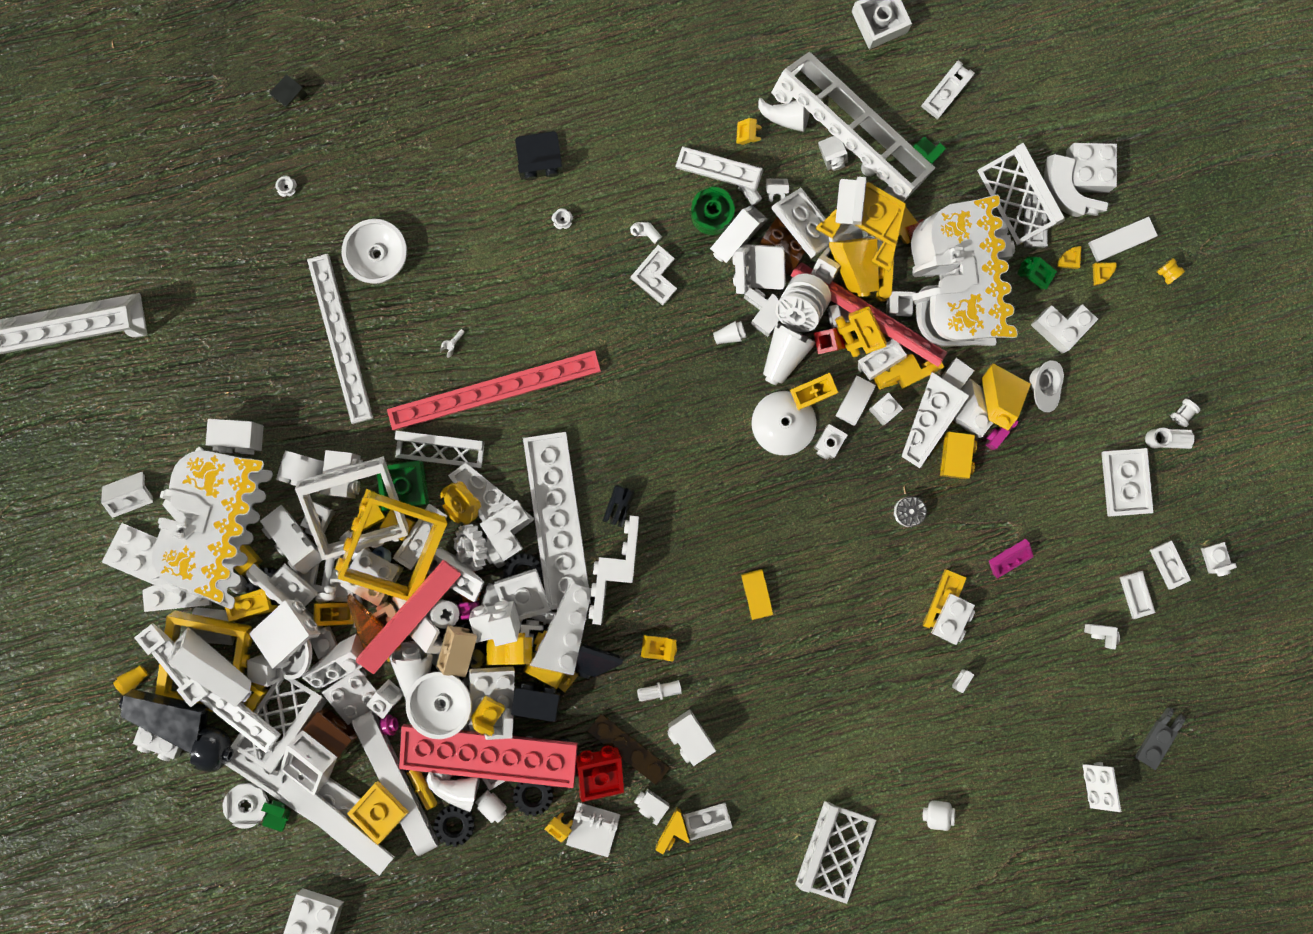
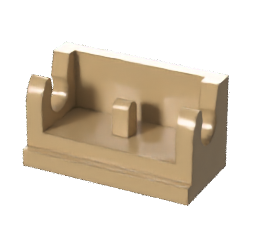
M447 625L436 665L443 675L466 677L477 639L476 634L469 633L470 629Z

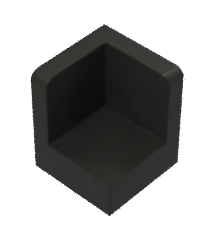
M286 74L270 92V95L277 102L288 107L296 97L303 100L307 93Z

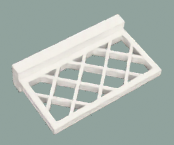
M1024 143L977 170L991 196L996 194L998 186L1010 189L1007 199H1000L1001 203H1005L1004 208H1002L1001 204L997 208L1017 245L1065 221ZM1015 155L1018 161L1016 171L1004 168L1006 160ZM1020 166L1024 173L1019 172ZM991 168L1000 170L996 182L987 180L984 172ZM1003 171L1014 174L1011 186L999 183ZM1017 175L1027 177L1028 184L1026 190L1014 187ZM990 184L995 185L994 190H992ZM1030 185L1033 188L1034 192L1029 191ZM1012 190L1024 192L1021 204L1009 202ZM1027 194L1037 196L1038 203L1036 208L1024 206ZM1040 203H1041V205H1042L1044 211L1039 209ZM1008 204L1020 207L1016 219L1006 216L1005 212ZM1023 208L1035 211L1031 223L1019 220ZM1038 212L1046 214L1050 220L1044 226L1034 224ZM1010 221L1015 222L1014 227H1012ZM1018 223L1030 226L1028 234L1019 239L1015 232ZM1033 227L1038 228L1035 231L1031 232Z
M286 679L291 683L292 691L281 694L279 686L283 680L273 684L254 711L260 718H265V722L268 724V716L280 714L281 725L273 728L275 730L282 729L283 737L280 741L275 742L273 745L276 746L275 749L273 747L270 749V757L266 763L259 760L258 750L261 749L254 743L253 748L244 750L239 747L242 740L246 738L241 733H239L231 745L233 749L276 776L281 771L280 767L287 745L307 726L314 715L322 710L328 701L295 679ZM307 692L311 695L306 703L298 705L297 693ZM293 695L294 706L283 709L281 697ZM277 699L279 710L268 712V702ZM295 710V720L285 724L284 712Z
M824 801L795 883L798 888L808 893L813 892L847 904L876 820ZM839 812L846 814L849 820L848 823L838 827L836 822ZM862 820L868 822L866 830L858 834L854 824ZM851 826L856 836L845 841L841 831ZM838 833L842 843L831 848L829 839ZM858 840L860 844L859 851L851 855L847 845ZM844 847L848 857L837 862L833 852ZM831 854L835 864L824 869L821 864L822 859ZM851 861L852 871L843 875L840 866ZM837 868L841 878L830 883L826 873ZM823 875L827 885L820 889L813 887L815 879ZM843 882L846 887L843 896L835 894L832 887Z

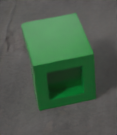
M923 137L913 146L931 164L946 150L941 143L935 146L926 137Z

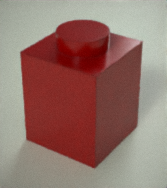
M837 328L814 333L818 354L846 348V342L843 336L839 334Z

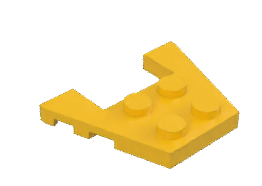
M867 182L862 225L855 226L883 242L872 263L889 272L906 203ZM837 210L833 211L829 217L816 227V230L831 239L835 237L842 225L836 223Z

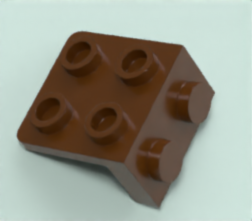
M778 216L759 244L782 246L785 249V273L790 276L806 252Z

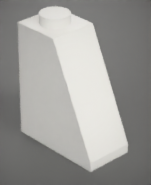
M753 205L742 209L710 248L714 252L715 258L726 263L731 261L734 252L743 244H746L768 218Z

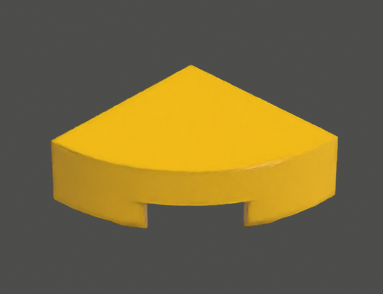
M1082 246L1073 247L1064 252L1058 260L1057 267L1079 269Z
M1116 262L1093 264L1094 286L1110 279L1115 272Z

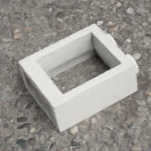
M302 730L287 745L280 769L315 796L328 782L337 757Z

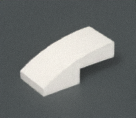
M856 376L840 405L836 417L855 426L876 385Z

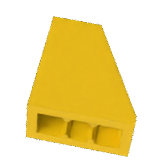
M877 238L829 242L834 259L840 264L839 270L849 292H855L858 296H870L871 292L879 291L878 265L872 263L878 252Z
M992 363L982 377L988 419L1000 427L1009 430L1020 415L1031 384Z

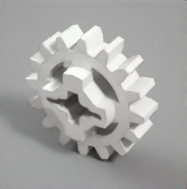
M473 524L458 527L459 530L455 531L457 537L454 538V549L457 551L455 556L473 572L482 570V566L486 565L484 559L488 558L486 555L488 549L484 546L486 540L482 536V531H478V526H473Z

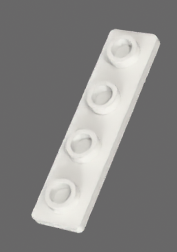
M252 564L246 573L252 584L259 586L270 599L275 600L279 604L285 600H298L305 607L318 593L286 564L271 577L255 564ZM305 608L308 616L314 620V615Z

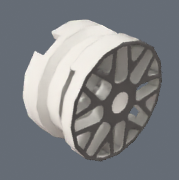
M909 496L902 498L894 507L896 521L905 527L920 525L926 517V506L917 497Z

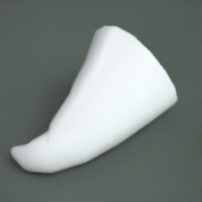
M759 98V110L767 119L786 128L801 132L805 131L810 112L801 106L797 100L790 101L788 104L772 106L762 98Z
M432 772L428 773L427 783L429 789L439 798L468 812L471 811L479 787V778L439 780Z

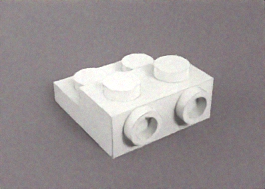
M139 727L133 744L138 746V751L143 753L153 751L158 753L157 757L164 761L178 758L182 751L181 748Z

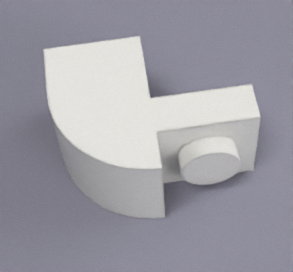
M749 288L744 295V299L760 310L752 320L751 325L768 337L779 321L776 314V305L779 300L774 294L766 300V295L759 289L755 288L753 290Z

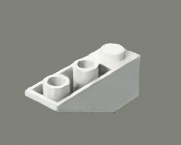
M357 634L341 641L312 666L302 678L315 690L335 682L362 668L356 662V658L368 644Z

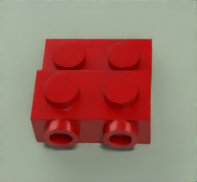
M605 746L601 751L593 753L585 750L577 756L576 775L581 802L624 793L622 760L617 747Z

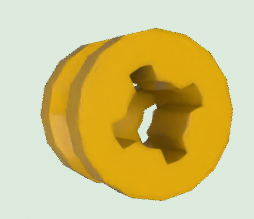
M1175 258L1169 260L1156 271L1159 275H1163L1167 285L1185 272L1182 267H1178Z

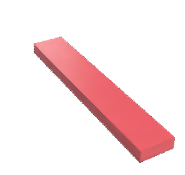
M443 559L356 658V662L372 674H375L461 576V573Z

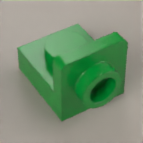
M1027 257L1021 263L1017 275L1026 277L1040 289L1047 290L1057 271L1040 257Z

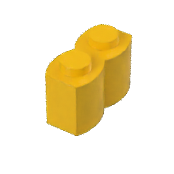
M519 633L516 642L495 646L493 639L487 640V665L530 664L532 661V637H525V633Z

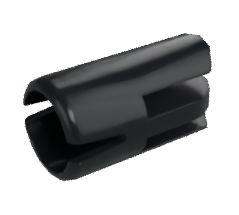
M615 485L602 521L608 522L611 515L610 524L616 525L619 519L618 527L623 528L635 492L631 489Z

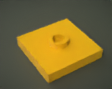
M377 781L347 814L379 845L409 811Z

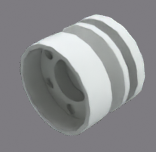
M798 274L793 277L776 305V314L779 320L793 331L809 332L815 329L831 301V292L828 285L822 279L811 274Z

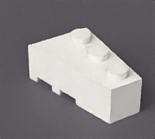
M282 505L260 520L264 526L261 530L269 539L273 538L276 542L275 548L282 556L285 555L289 560L287 563L294 572L299 570L302 574H306L322 561L316 546Z

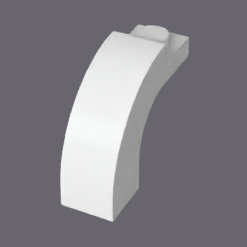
M1056 154L1047 157L1044 180L1059 209L1074 217L1084 214L1098 216V213L1107 211L1108 202L1084 197L1075 189L1072 182L1075 159Z

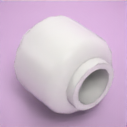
M930 801L928 808H923V821H927V826L930 829L948 831L951 826L955 825V808H952L949 802Z

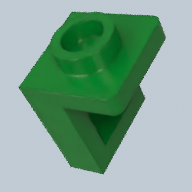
M274 800L271 804L264 802L261 811L266 812L262 825L283 832L291 811L284 809L285 804Z

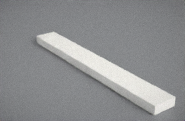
M324 254L307 259L351 424L374 419L329 254Z

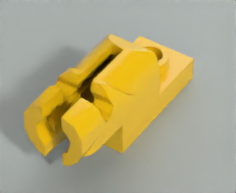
M907 354V358L873 378L880 390L898 384L897 382L904 389L931 375V372L935 373L943 369L944 365L941 362L939 367L927 361L921 365L923 368L921 369L914 355Z

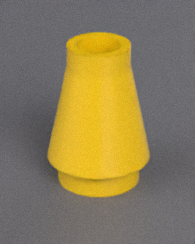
M139 665L137 668L116 677L117 680L113 684L122 695H125L130 690L135 689L149 674L142 665Z

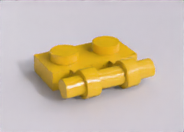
M870 306L849 313L848 318L850 322H845L843 316L835 319L838 325L837 330L846 342L845 347L847 351L851 352L853 357L861 354L858 349L860 347H863L866 354L886 347L887 342ZM855 330L858 339L853 338L851 331Z

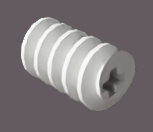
M440 599L426 616L436 627L447 629V625L454 626L458 621L459 609L453 602Z

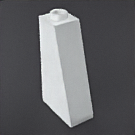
M188 627L175 641L168 664L235 708L241 701L245 702L252 692L250 691L252 681Z

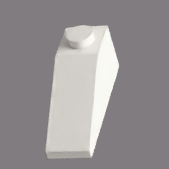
M442 548L437 549L427 575H430L444 559L461 573V576L450 588L476 602L484 581L464 562H460L458 557Z

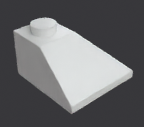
M969 379L961 388V391L968 394L969 397L953 421L978 439L983 437L993 422L988 419L983 388L972 379Z

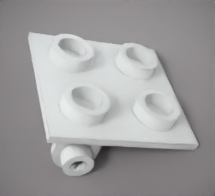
M363 668L346 675L322 692L347 725L353 719L371 710L367 707V703L377 691L366 678L367 673Z
M1097 762L1094 765L1083 764L1090 808L1121 812L1114 767L1103 766V762Z
M578 802L571 826L572 831L568 836L566 845L608 857L620 814Z

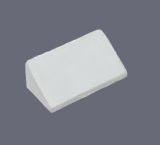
M726 803L683 815L690 840L732 828Z

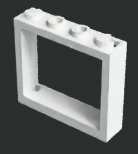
M384 456L297 481L295 490L322 560L338 559L345 554L343 547L346 539L328 544L310 493L381 473L389 498L399 501ZM394 511L398 521L397 525L362 534L354 554L362 551L363 548L370 546L376 548L383 545L384 542L391 540L395 542L399 541V538L408 536L409 527L405 515Z

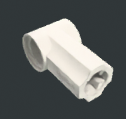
M1157 428L1147 432L1145 442L1150 448L1191 449L1194 443V434L1192 430ZM1157 433L1161 436L1160 443L1156 440Z

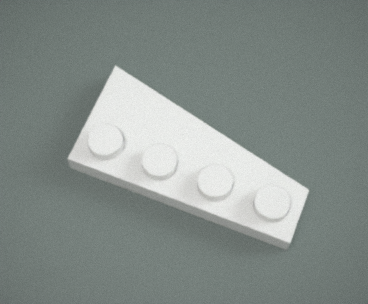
M931 372L902 457L920 468L969 395Z
M466 462L448 475L453 483L462 481L472 495L480 501L481 508L478 510V516L482 522L514 502ZM526 512L530 519L513 529V534L515 535L534 521L535 518Z
M569 584L557 608V612L548 627V631L529 666L574 675L592 588Z

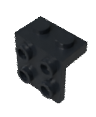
M555 131L519 136L515 139L519 163L518 170L521 180H535L538 177H555L563 174L558 135Z

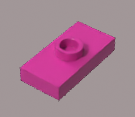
M1024 539L989 560L993 575L999 578L1033 558L1031 545Z

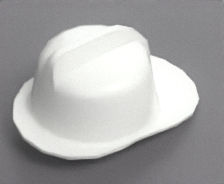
M1050 360L1045 362L1042 366L1034 369L1029 378L1030 388L1034 393L1036 405L1043 412L1055 410L1060 400L1064 372L1061 365L1056 361Z

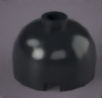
M213 726L204 727L199 733L202 735L200 740L194 741L190 762L192 765H195L194 769L204 772L217 771L232 759L234 753L231 747L232 742L223 730Z

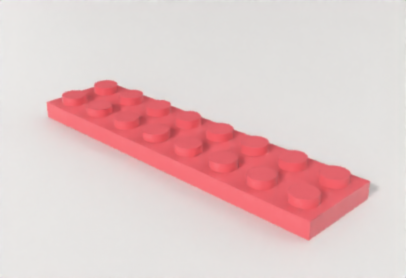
M403 724L401 727L399 769L574 788L578 743L512 736L510 739L486 740L484 734L461 730L454 736L446 739H432L420 734L412 725Z

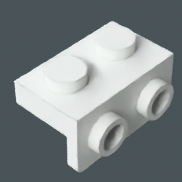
M949 594L931 633L957 645L965 636L966 630L964 628L966 623L971 622L975 614L973 610L975 605Z

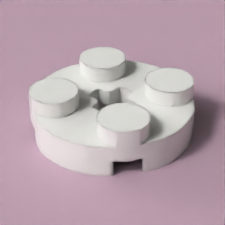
M242 783L235 786L229 791L223 801L225 817L233 823L232 825L238 828L245 829L255 826L264 820L266 812L261 811L264 802L269 803L266 792L253 783ZM245 800L251 803L248 811L241 807V803H244Z

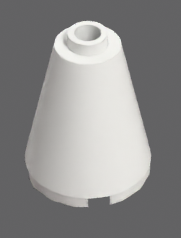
M777 323L763 372L766 376L765 380L773 385H777L778 382L782 384L816 342Z
M415 641L401 643V648L396 649L389 657L405 700L413 683L420 677L431 673L433 654L425 653Z

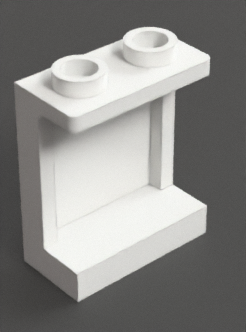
M285 600L249 634L272 669L284 668L291 663L289 657L310 638L318 637L320 632L317 629V624L308 616L304 605L300 601Z

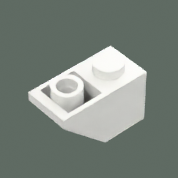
M832 136L818 142L827 170L833 169V171L845 167V163H848V156L842 141L836 136Z

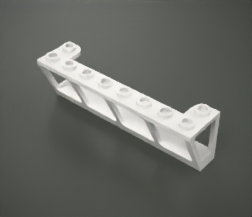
M808 52L783 70L771 92L776 100L788 104L795 98L832 135L842 141L848 150L855 153L863 164L869 166L881 180L888 184L884 190L888 194L904 202L935 169L929 161L811 52ZM801 70L822 92L815 95L795 75ZM828 95L855 121L847 125L821 100ZM860 125L886 151L882 155L878 154L853 129ZM892 154L917 178L910 183L886 161V158Z
M136 293L0 319V354L124 331L131 337L148 336L141 294Z

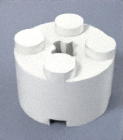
M285 450L276 480L289 483L291 480L290 484L296 486L297 481L323 474L324 461Z

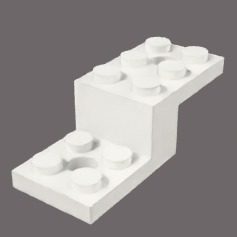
M630 516V520H625L624 533L628 534V541L623 542L622 555H626V560L599 557V561L594 562L593 574L597 575V582L592 583L591 597H595L594 605H590L589 619H593L592 624L601 625L603 623L607 581L633 583L639 526L638 516Z

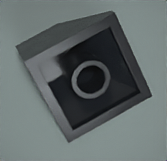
M583 644L579 651L575 671H578V676L590 679L591 676L596 677L622 665L624 656Z

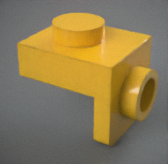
M643 636L641 657L674 661V656L677 653L675 639Z

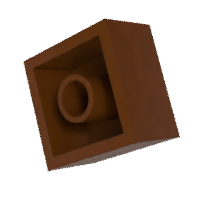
M328 707L318 711L303 729L304 732L333 753L337 760L344 756L358 739L354 728L347 725L344 720Z

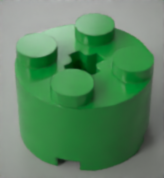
M709 187L698 192L691 206L693 225L700 232L707 235L722 234L732 223L735 212L731 196L727 191L719 187ZM712 208H715L716 213H714L713 215L709 214V211H711Z

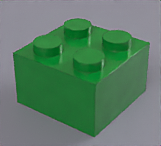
M422 461L387 465L400 502L415 507L429 504L424 463ZM381 473L377 474L379 493L389 497ZM382 507V511H390V510H391V509Z

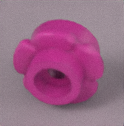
M387 714L386 717L380 719V730L383 735H395L396 730L399 728L398 721L395 717L392 718V715Z

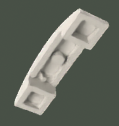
M152 623L134 637L148 655L152 653L179 687L177 689L178 693L190 707L209 694L205 687L168 664L174 642L155 624Z

